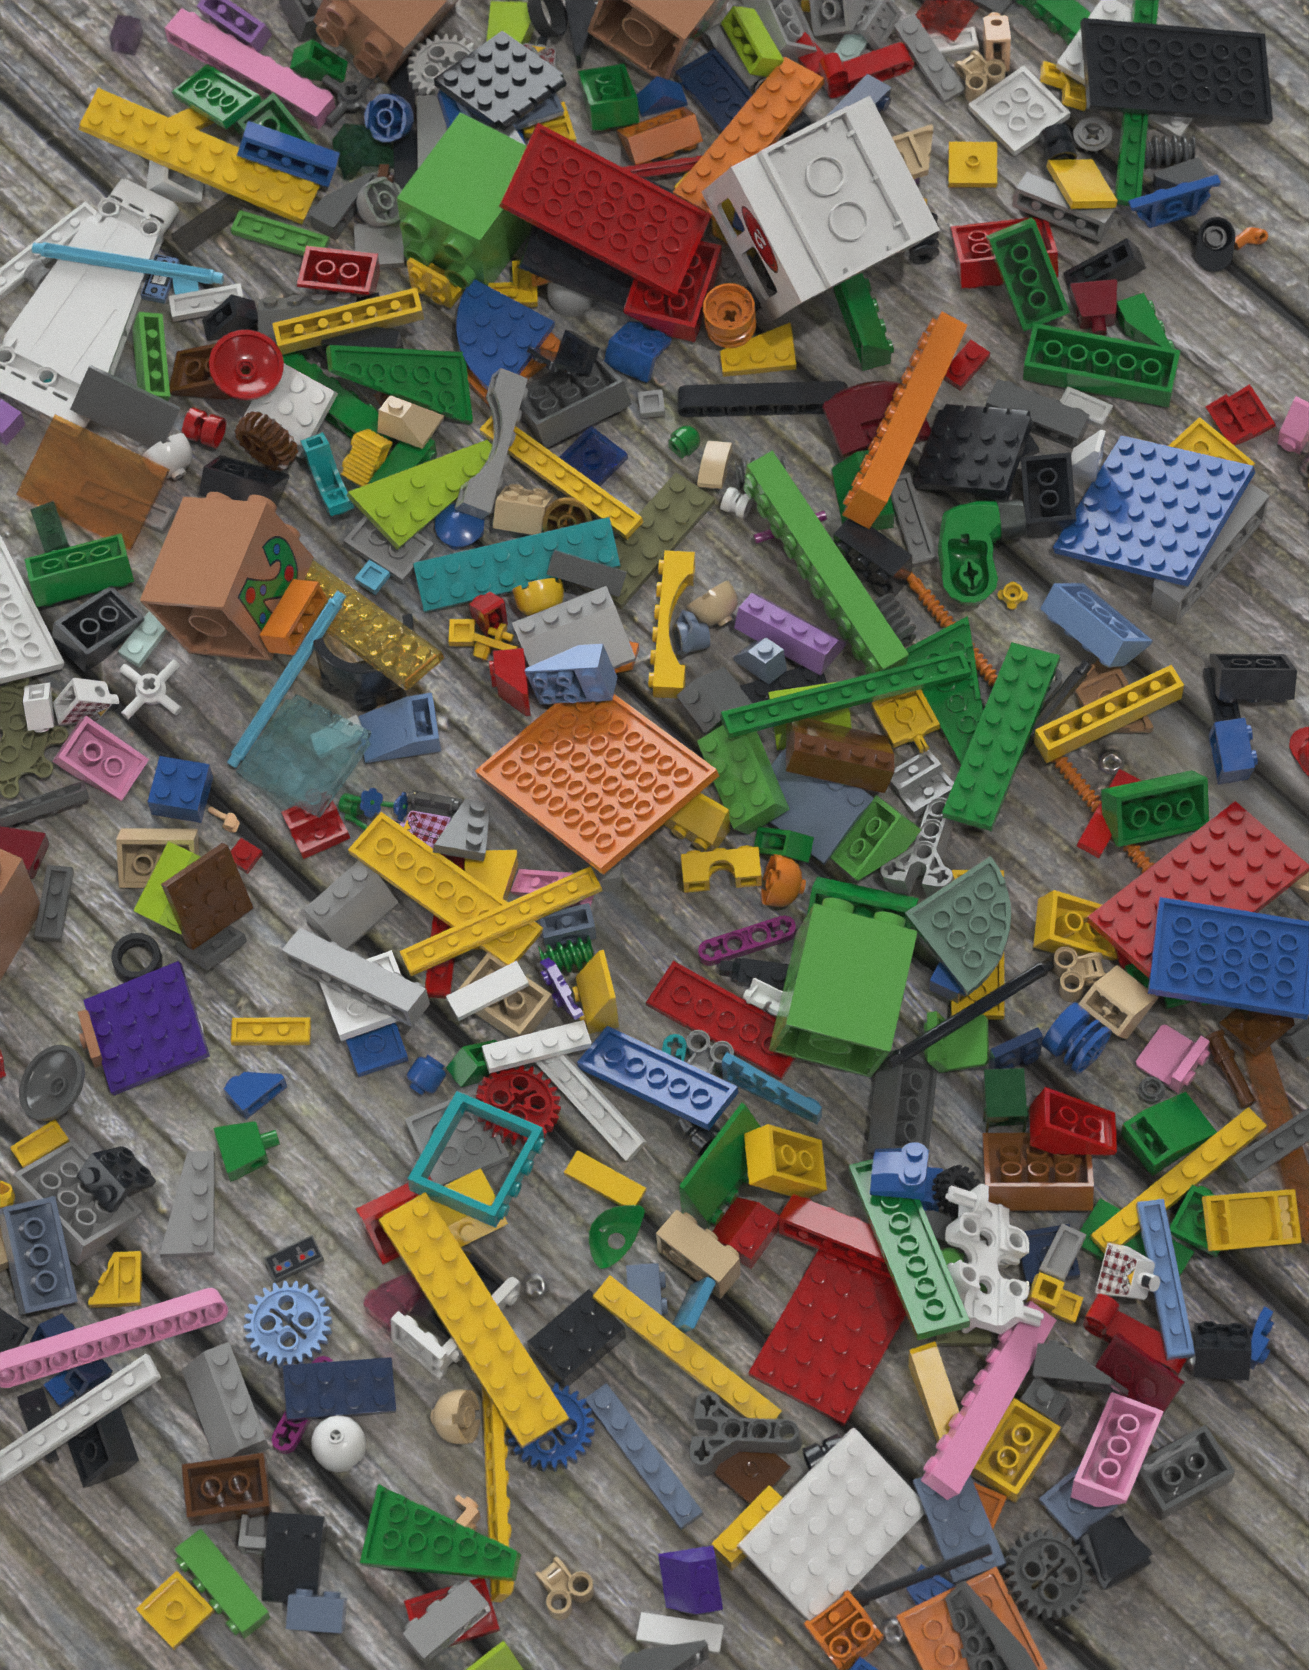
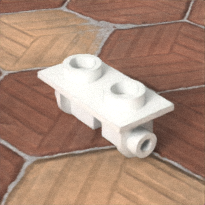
M753 978L750 989L745 991L743 999L746 1000V1003L764 1008L777 1016L783 991Z

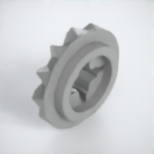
M1087 118L1080 121L1074 128L1073 140L1077 143L1078 148L1085 149L1086 153L1088 151H1095L1097 153L1101 149L1105 150L1107 145L1111 143L1112 130L1101 119ZM1088 133L1091 135L1097 134V139H1088Z

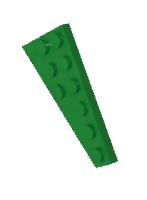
M329 345L326 348L328 371L330 373L466 425L473 423L467 365L463 352Z
M968 616L906 648L909 654L907 664L963 650L971 670L970 677L921 689L961 765L983 713Z
M378 1484L360 1563L363 1566L516 1581L521 1554L518 1551Z

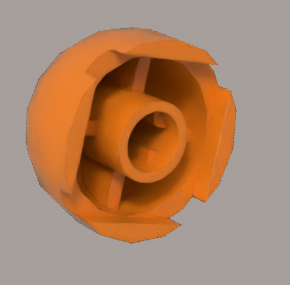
M777 854L770 857L763 876V880L766 881L765 887L767 891L761 888V902L768 906L784 907L793 903L798 894L802 895L804 893L806 880L802 879V871L793 859Z

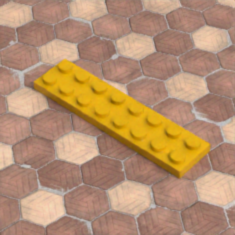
M382 812L348 849L350 855L450 927H455L508 903L443 855L434 853L433 848ZM534 921L478 947L486 953L489 952L505 965H509L521 959L542 934L543 927Z

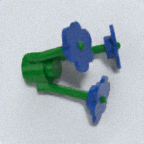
M370 788L369 791H363L361 797L344 793L339 800L338 807L340 812L345 813V820L351 821L363 830H366L368 826L356 818L357 815H362L364 812L366 817L372 818L375 813L380 812L381 806L393 808L394 813L398 816V821L402 822L404 816L407 815L409 802H407L408 796L406 792H402L395 802L383 801V795L377 792L376 788Z

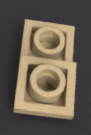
M707 441L698 475V487L722 489L728 474L727 464L733 451L731 442Z

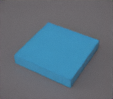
M707 1276L690 1285L672 1323L683 1333L695 1328L716 1284L715 1280Z

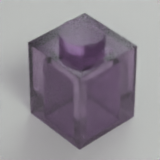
M117 15L109 36L113 52L135 56L143 35L140 19L133 16Z

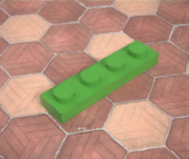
M239 210L230 229L232 235L304 256L306 246L328 248L330 243L328 236Z

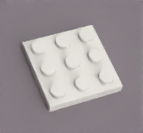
M1022 66L968 104V110L1014 157L1038 141L1039 134L1044 128L1053 124H1062L1070 118L1069 110L1025 66Z
M284 364L283 375L278 386L265 397L252 400L245 415L251 411H259L263 415L267 414L271 419L275 418L276 422L282 424V427L289 431V435L293 436V441L297 443L299 451L297 456L303 459L305 455L300 440L317 434L338 393Z
M392 950L366 959L370 962L379 963L384 969L392 973H400ZM319 982L341 1041L399 1021Z

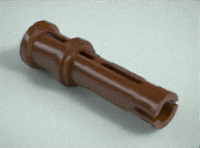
M1224 1030L1215 1031L1205 1037L1210 1041L1209 1049L1214 1057L1212 1061L1216 1066H1220L1240 1108L1246 1109L1257 1101L1234 1059L1236 1053L1227 1044L1224 1038Z

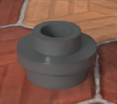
M1146 1077L1140 1082L1138 1093L1144 1101L1155 1103L1163 1098L1165 1085L1156 1077ZM1152 1087L1156 1090V1093L1150 1094L1147 1092V1089Z

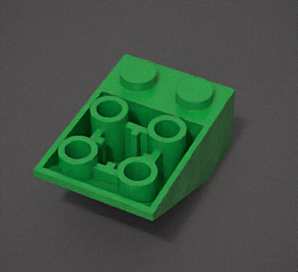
M1187 1092L1144 1109L1124 1122L1121 1130V1136L1151 1176L1159 1173L1199 1147L1217 1133Z

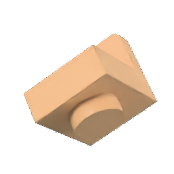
M457 1495L455 1497L456 1506L464 1512L456 1522L476 1530L477 1526L475 1524L481 1518L479 1510H477L479 1508L478 1504L468 1496L464 1499Z

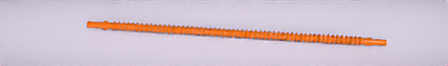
M912 572L907 578L909 588L918 594V600L923 601V606H928L927 611H932L931 616L936 617V622H941L940 627L946 628L955 623L956 621L952 622L953 617L948 616L949 612L943 611L944 606H939L940 601L935 600L936 596L930 595L931 590L926 589L922 580L917 578ZM974 648L977 671L980 670L979 675L984 676V681H989L988 686L992 687L998 676L996 675L997 670H992V664H987L988 659H983L984 655L982 653L979 654V648ZM1061 756L1052 760L1051 763H1056L1055 768H1060V774H1065L1064 779H1069V785H1074L1073 790H1078V796H1083L1082 801H1087V807H1092L1091 812L1094 813L1101 802L1099 801L1100 796H1095V790H1090L1091 785L1085 784L1086 779H1081L1082 774L1076 773L1077 768H1072L1073 763L1067 762L1068 757ZM1136 843L1124 846L1123 851H1128V857H1133L1132 862L1138 863L1137 868H1142L1141 873H1144L1155 864L1149 862L1150 857H1145L1146 852L1140 851L1141 846H1136Z

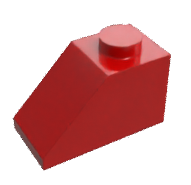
M488 592L485 595H479L469 604L471 617L475 619L476 624L486 637L491 636L488 634L490 627L498 629L501 623L508 625L505 602L494 593Z

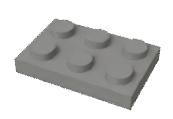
M366 516L361 519L343 540L346 547L366 560H371L390 572V576L402 584L415 571L413 563L423 561L434 549V544L417 533L397 550Z

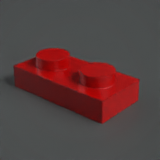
M970 339L951 361L943 380L961 391L990 358V352Z

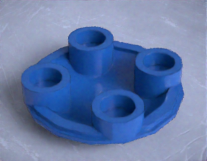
M456 503L448 506L435 520L437 536L452 550L471 545L484 535V519H479L456 510Z

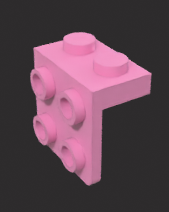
M1161 1025L1137 1058L1136 1066L1148 1075L1158 1078L1164 1085L1179 1094L1184 1085L1189 1086L1196 1075L1194 1071L1198 1065L1203 1066L1211 1053L1208 1051L1210 1041L1200 1036L1195 1043L1168 1025Z

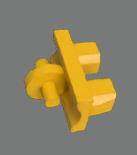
M503 623L499 625L498 629L489 628L488 634L495 636V639L477 633L474 634L472 639L476 642L473 656L488 661L492 648L496 650L518 648L503 642L504 640L512 642L514 638L513 634L507 633V625Z

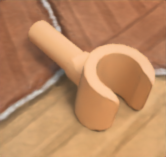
M211 806L209 807V813L224 821L223 829L232 833L237 831L240 822L235 814H225Z

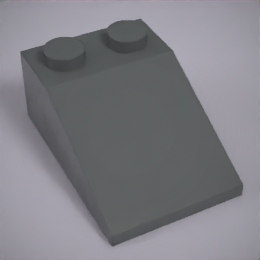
M1048 1340L1047 1344H1037L1033 1376L1049 1386L1109 1394L1113 1392L1128 1396V1389L1075 1354L1072 1348L1065 1347L1063 1342Z
M705 1640L642 1649L638 1653L633 1651L621 1660L622 1664L619 1665V1669L693 1670L709 1659L708 1644Z

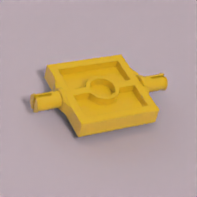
M921 689L871 703V708L893 748L914 741L920 753L929 750V746L923 737L940 729V723Z

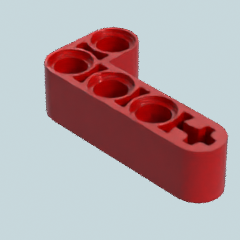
M898 42L842 62L838 53H828L819 61V75L824 77L823 86L830 98H838L847 95L867 74L883 82L909 72L914 67V62L905 44Z
M1098 1293L1084 1318L1083 1327L1085 1330L1109 1344L1114 1336L1120 1333L1178 1376L1188 1358L1167 1360L1160 1332L1118 1311L1119 1304L1117 1301L1105 1294Z

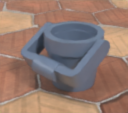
M682 610L672 629L679 656L709 648L710 632L707 623H698L694 613Z

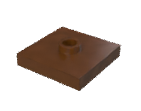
M738 1452L720 1463L713 1474L750 1505L769 1485L774 1488L789 1472L791 1466L776 1453Z

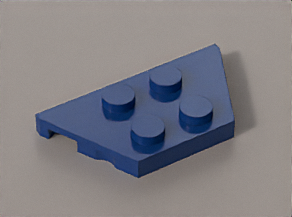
M1217 174L1189 183L1183 182L1176 187L1166 190L1159 189L1152 194L1128 200L1131 210L1133 212L1136 211L1138 217L1145 221L1149 228H1153L1196 215L1201 206L1211 197L1209 190L1212 187H1219L1221 181Z

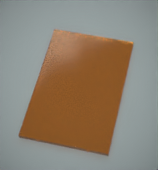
M54 414L16 495L104 538L122 533L125 547L132 550L170 469Z

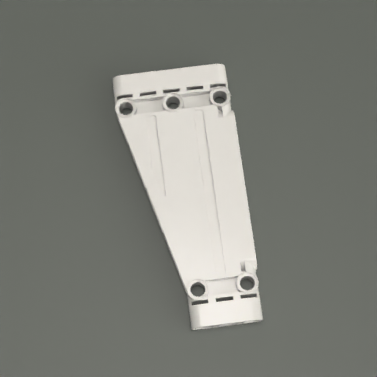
M121 179L108 198L102 199L99 202L97 214L94 217H89L84 222L68 246L153 260L163 243L164 233L180 210L172 201L129 180ZM58 259L6 333L3 346H0V398L12 407L70 436L78 438L91 419L70 410L89 365L114 376L142 299L141 292L148 274ZM46 379H52L51 382H48V383H44V382H43V381L46 380Z

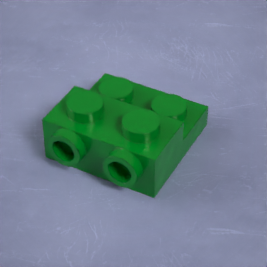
M1191 1185L1170 1226L1171 1235L1217 1257L1220 1251H1208L1202 1197L1214 1196L1213 1192L1204 1186L1197 1187Z

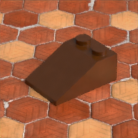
M216 343L177 351L169 385L171 395L221 400L232 399V397L223 393L215 385L210 375L209 358ZM247 369L241 371L246 375L250 373Z

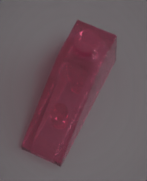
M411 1272L380 1284L376 1290L374 1288L371 1289L364 1298L363 1306L365 1312L390 1332L391 1318L398 1311L405 1316L420 1299L423 1291Z

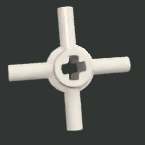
M173 659L157 676L154 674L141 676L130 666L123 664L119 671L136 684L135 692L137 697L121 714L129 720L144 703L148 705L161 703L173 714L178 715L182 707L165 694V682L180 667V664Z

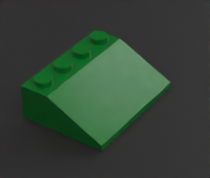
M741 1102L679 1185L681 1213L684 1214L686 1212L695 1218L697 1224L704 1229H709L712 1224L716 1226L724 1215L723 1209L728 1203L730 1205L734 1203L740 1192L738 1189L743 1182L746 1184L749 1182L744 1134L761 1126L744 1103Z

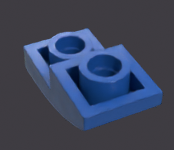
M1265 1306L1257 1319L1251 1338L1252 1354L1250 1368L1253 1370L1258 1362L1263 1365L1271 1351L1267 1349L1270 1339L1266 1337L1274 1325V1322L1271 1321L1273 1311Z

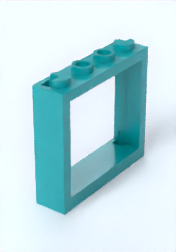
M456 1091L408 1177L409 1190L419 1195L426 1192L430 1200L496 1228L499 1221L503 1220L504 1216L507 1217L511 1199L517 1198L519 1195L523 1177L525 1175L529 1176L534 1166V1157L537 1153L540 1154L543 1151V1145L546 1141L544 1139L543 1127ZM465 1111L528 1138L491 1206L428 1180Z

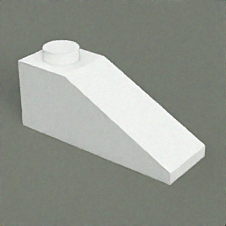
M1099 430L1073 448L1071 459L1074 484L1090 487L1092 482H1095L1097 479V474L1102 466L1105 430Z

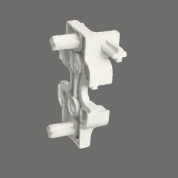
M979 1184L971 1191L950 1186L946 1199L949 1202L959 1204L958 1218L946 1227L945 1241L949 1245L963 1249L969 1259L968 1264L958 1260L956 1263H949L947 1265L970 1319V1327L962 1329V1332L968 1333L975 1327L1003 1334L1018 1322L1039 1327L1044 1314L1041 1311L1023 1305V1300L1027 1298L1029 1293V1282L1017 1279H1004L998 1270L999 1262H1006L1016 1266L1020 1263V1259L1029 1253V1240L1026 1233L1022 1229L1010 1225L1009 1208L1003 1207L1001 1204L997 1205L988 1202L989 1186ZM980 1234L986 1237L988 1246L981 1243ZM979 1283H983L986 1286L988 1294L981 1292Z

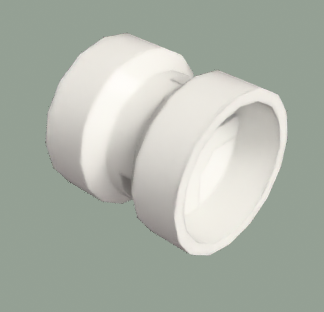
M730 486L724 494L720 508L726 512H735L736 516L745 519L751 510L754 498L750 499L746 493L741 494L737 489Z

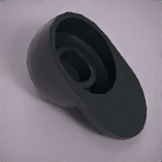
M1211 217L1200 225L1196 258L1200 266L1208 271L1216 272L1223 270L1230 264L1233 258L1235 230L1227 219Z

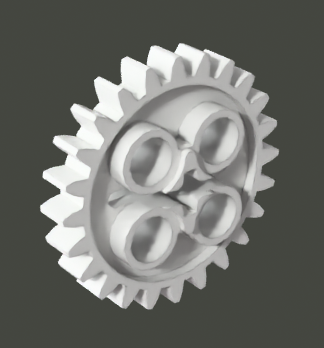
M447 34L444 35L442 40L435 35V41L432 42L426 38V45L419 43L418 50H412V57H409V65H407L409 82H412V88L418 89L419 96L425 93L426 95H437L440 89L434 86V78L474 51V43L466 45V38L459 42L457 41V35H454L451 40L448 39Z

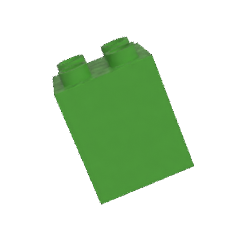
M460 112L397 197L399 226L404 247L403 254L406 259L413 258L427 267L430 263H433L445 270V277L451 284L462 288V290L469 287L474 280L487 286L488 283H494L528 237L532 226L531 223L499 207L526 145Z
M825 898L822 905L814 903L796 932L769 1051L871 1078L891 1052L918 931L905 928L906 920L897 914L876 912L874 918L871 919L853 914L854 905L845 900Z

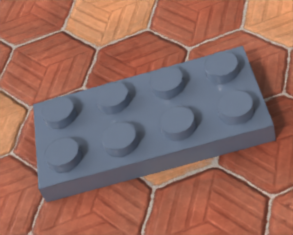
M969 1475L960 1493L948 1500L921 1481L923 1477L913 1480V1485L944 1561L986 1544H990L993 1550L992 1555L948 1571L953 1585L974 1578L994 1567L998 1569L1006 1566L1003 1554L971 1475Z

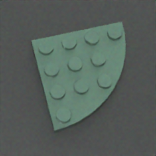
M990 856L905 912V917L968 996L991 975L1002 958L1010 934L1011 903L1004 877Z

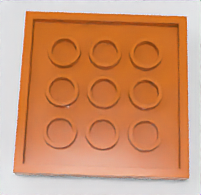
M997 1567L966 1581L1024 1646L1038 1670H1047L1048 1668L1011 1595H1008L1009 1591ZM954 1588L896 1615V1619L922 1670H970L967 1658H962L960 1651L963 1648L959 1632L954 1630L945 1597Z

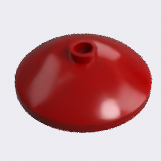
M237 330L223 336L214 345L209 358V371L215 385L226 395L239 400H256L270 394L280 383L284 370L283 356L277 344L265 334L253 330ZM247 369L250 373L246 375L241 371Z

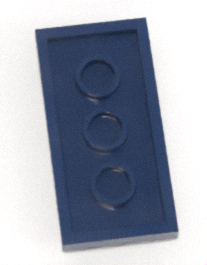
M715 48L675 71V77L720 133L723 132L752 97V93Z
M392 1357L282 1366L286 1421L323 1419L337 1415L349 1417L396 1413Z

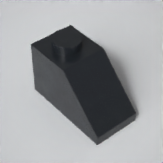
M231 294L202 320L207 341L219 340L228 333L252 328L258 322L255 301Z

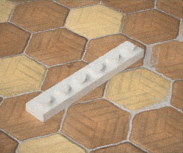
M567 1054L535 1062L625 1161H630L647 1143Z

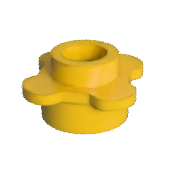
M1017 582L1008 583L997 594L998 599L1003 600L1007 604V608L1011 610L1016 609L1020 602L1028 599V593L1023 591V588Z

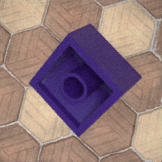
M713 1545L658 1554L666 1608L692 1614L723 1610Z

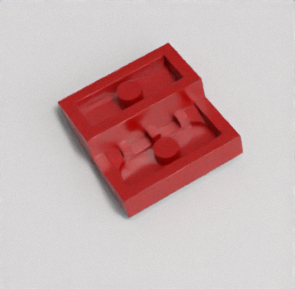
M1250 384L1233 395L1228 396L1225 394L1206 406L1223 436L1234 446L1251 440L1276 426Z
M328 791L281 812L303 859L350 839L349 832Z

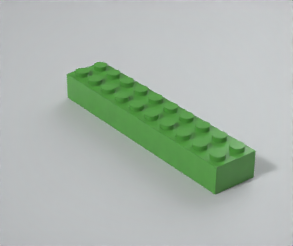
M773 450L747 464L743 485L745 493L750 499L754 498L758 504L757 510L763 519H768L775 538L782 540L785 553L790 559L794 558L798 564L797 570L803 579L807 578L811 584L810 588L814 597L817 600L821 599L825 605V613L830 620H835L839 626L838 632L844 640L849 641L854 657L858 661L861 660L865 665L866 674L906 665L909 657L908 652Z

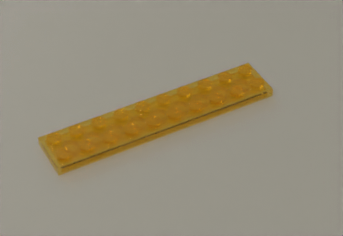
M312 561L305 580L319 582L327 597V601L317 618L328 603V600L333 598L337 590L347 596L342 603V608L326 630V633L406 691L445 659L442 651L316 561Z

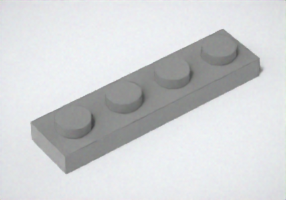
M915 14L894 24L893 29L905 44L907 50L943 104L965 92V88Z

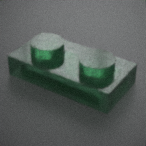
M54 501L30 509L45 553L70 547Z

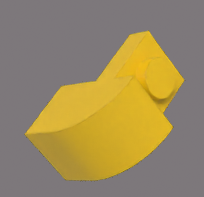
M1039 1272L1034 1277L1026 1303L1032 1301L1049 1315L1073 1325L1076 1322L1083 1297L1064 1290L1065 1282Z

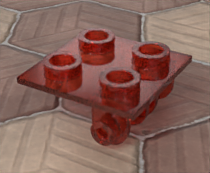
M926 0L915 15L925 30L932 28L955 42L979 7L969 0Z

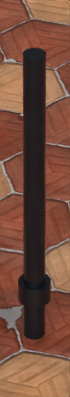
M990 1544L983 1545L867 1591L865 1589L854 1592V1598L862 1607L870 1605L872 1600L992 1555L993 1550Z

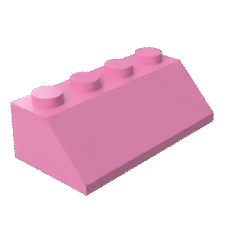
M1111 1392L1075 1476L1071 1497L1095 1507L1126 1503L1164 1411Z

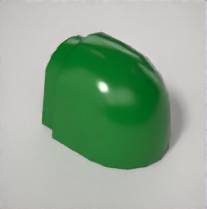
M682 426L671 433L668 440V448L681 459L685 456L689 457L700 446V435L694 427Z

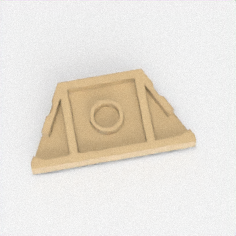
M932 124L892 137L913 179L926 176L929 173L933 138Z

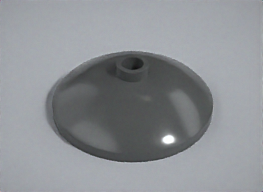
M54 1045L44 1049L33 1058L22 1076L19 1088L20 1104L27 1115L39 1121H49L61 1116L74 1105L82 1091L85 1079V1066L80 1054L69 1046Z

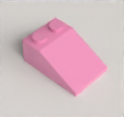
M85 716L79 720L52 762L72 776L122 801L149 759Z

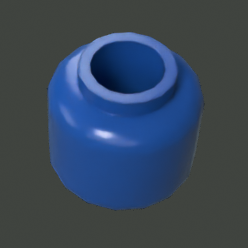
M428 1054L426 1057H418L407 1073L408 1080L412 1082L409 1087L421 1095L425 1091L430 1094L435 1093L446 1077V1072L443 1070L445 1065Z

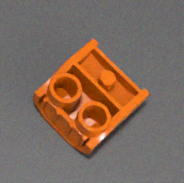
M849 1590L845 1591L839 1600L818 1616L804 1622L805 1628L827 1654L837 1670L852 1668L859 1657L865 1658L884 1639L882 1633Z

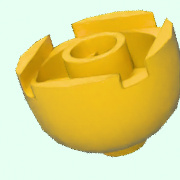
M555 578L529 582V586L526 589L522 590L520 585L512 590L517 608L526 616L561 604L564 598V589L560 578L557 581Z

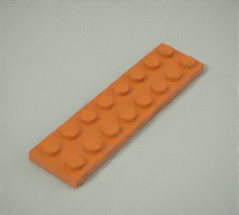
M784 57L783 63L771 72L675 188L673 194L711 214L710 218L712 219V212L701 192L730 167L775 144L824 85V77Z

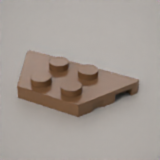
M1098 659L1094 664L1092 663V668L1087 673V678L1084 679L1074 694L1083 707L1129 685L1119 666L1109 668L1102 665ZM1146 715L1111 733H1151L1154 726Z

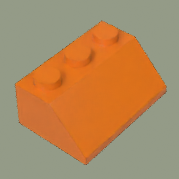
M680 107L617 130L630 161L635 165L652 163V159L660 156L661 158L671 157L675 155L674 151L680 149L685 151L697 147V143L703 142L695 114L685 107Z

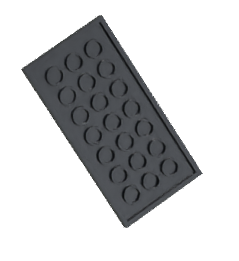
M1083 18L1080 22L1087 109L1270 124L1273 121L1265 33Z

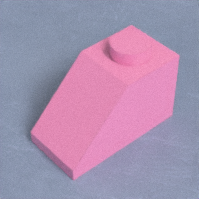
M1295 397L1279 432L1277 444L1281 445L1286 451L1295 452L1300 455L1309 440V402Z

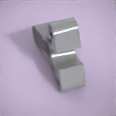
M937 797L928 803L920 826L922 830L917 835L914 846L896 859H892L881 866L880 871L889 891L910 895L915 879L918 876L925 875L922 886L926 897H930L955 880L952 871L945 867L942 862L954 825L953 820L943 818L942 814H940L944 809L947 799Z

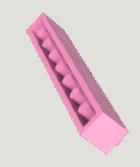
M181 8L165 27L169 43L205 64H209L265 99L274 92L292 115L318 130L326 122V117L335 109L334 97L328 90H321L309 79L297 76L290 68L280 66L271 57L263 56L252 46L239 42L232 34H225L213 23L208 24L201 20L194 12L189 13Z
M1032 1301L1024 1304V1306L1041 1311L1044 1314L1041 1325L1036 1327L1018 1322L1003 1334H999L997 1339L1000 1342L987 1355L985 1361L988 1363L975 1376L973 1380L975 1386L972 1391H969L963 1397L961 1411L957 1412L950 1420L948 1426L951 1428L948 1434L943 1435L936 1445L938 1451L935 1457L932 1456L923 1468L926 1472L921 1481L946 1500L958 1495L1031 1367L1036 1357L1037 1344L1045 1342L1056 1322L1055 1318Z

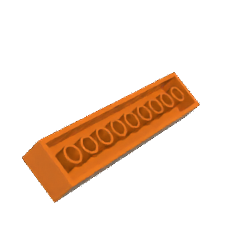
M941 311L937 319L932 318L925 330L928 333L923 331L917 342L919 350L915 349L908 361L911 367L907 366L901 376L902 384L899 383L892 396L894 399L889 403L884 413L886 415L885 419H882L876 430L877 437L873 438L868 447L870 451L865 455L860 465L861 473L858 472L851 484L853 486L852 491L849 490L843 501V504L846 505L843 516L870 529L886 505L964 335L967 324Z

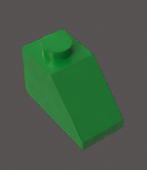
M311 39L294 48L290 69L309 80L322 81L325 75H329L339 83H343L348 61Z
M758 827L754 847H759L760 854L769 856L777 854L791 858L794 861L809 863L814 837L791 830Z
M495 1039L463 1046L447 1065L446 1069L460 1087L478 1084L484 1077L489 1076L482 1053V1046L497 1042Z

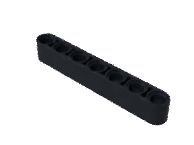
M842 381L684 385L677 390L678 414L689 418L825 414L822 405L829 401L834 394L847 388L848 385Z

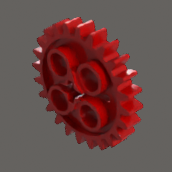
M521 1065L518 1070H515L513 1067L509 1068L508 1071H498V1074L496 1072L489 1073V1078L484 1077L482 1079V1083L478 1086L476 1092L478 1095L475 1096V1099L543 1127L544 1138L547 1131L552 1132L554 1124H557L559 1118L558 1114L560 1113L561 1106L558 1104L561 1098L560 1096H554L557 1087L549 1088L550 1078L542 1080V1071L535 1075L533 1074V1066L528 1071H524V1065ZM514 1086H521L524 1090H517ZM494 1100H501L504 1104H497ZM531 1105H538L541 1109H534ZM478 1118V1122H486L484 1131L493 1130L492 1138L498 1134L502 1136L501 1143H504L507 1138L511 1139L512 1146L515 1145L517 1140H520L523 1146L527 1142L528 1138L483 1118Z

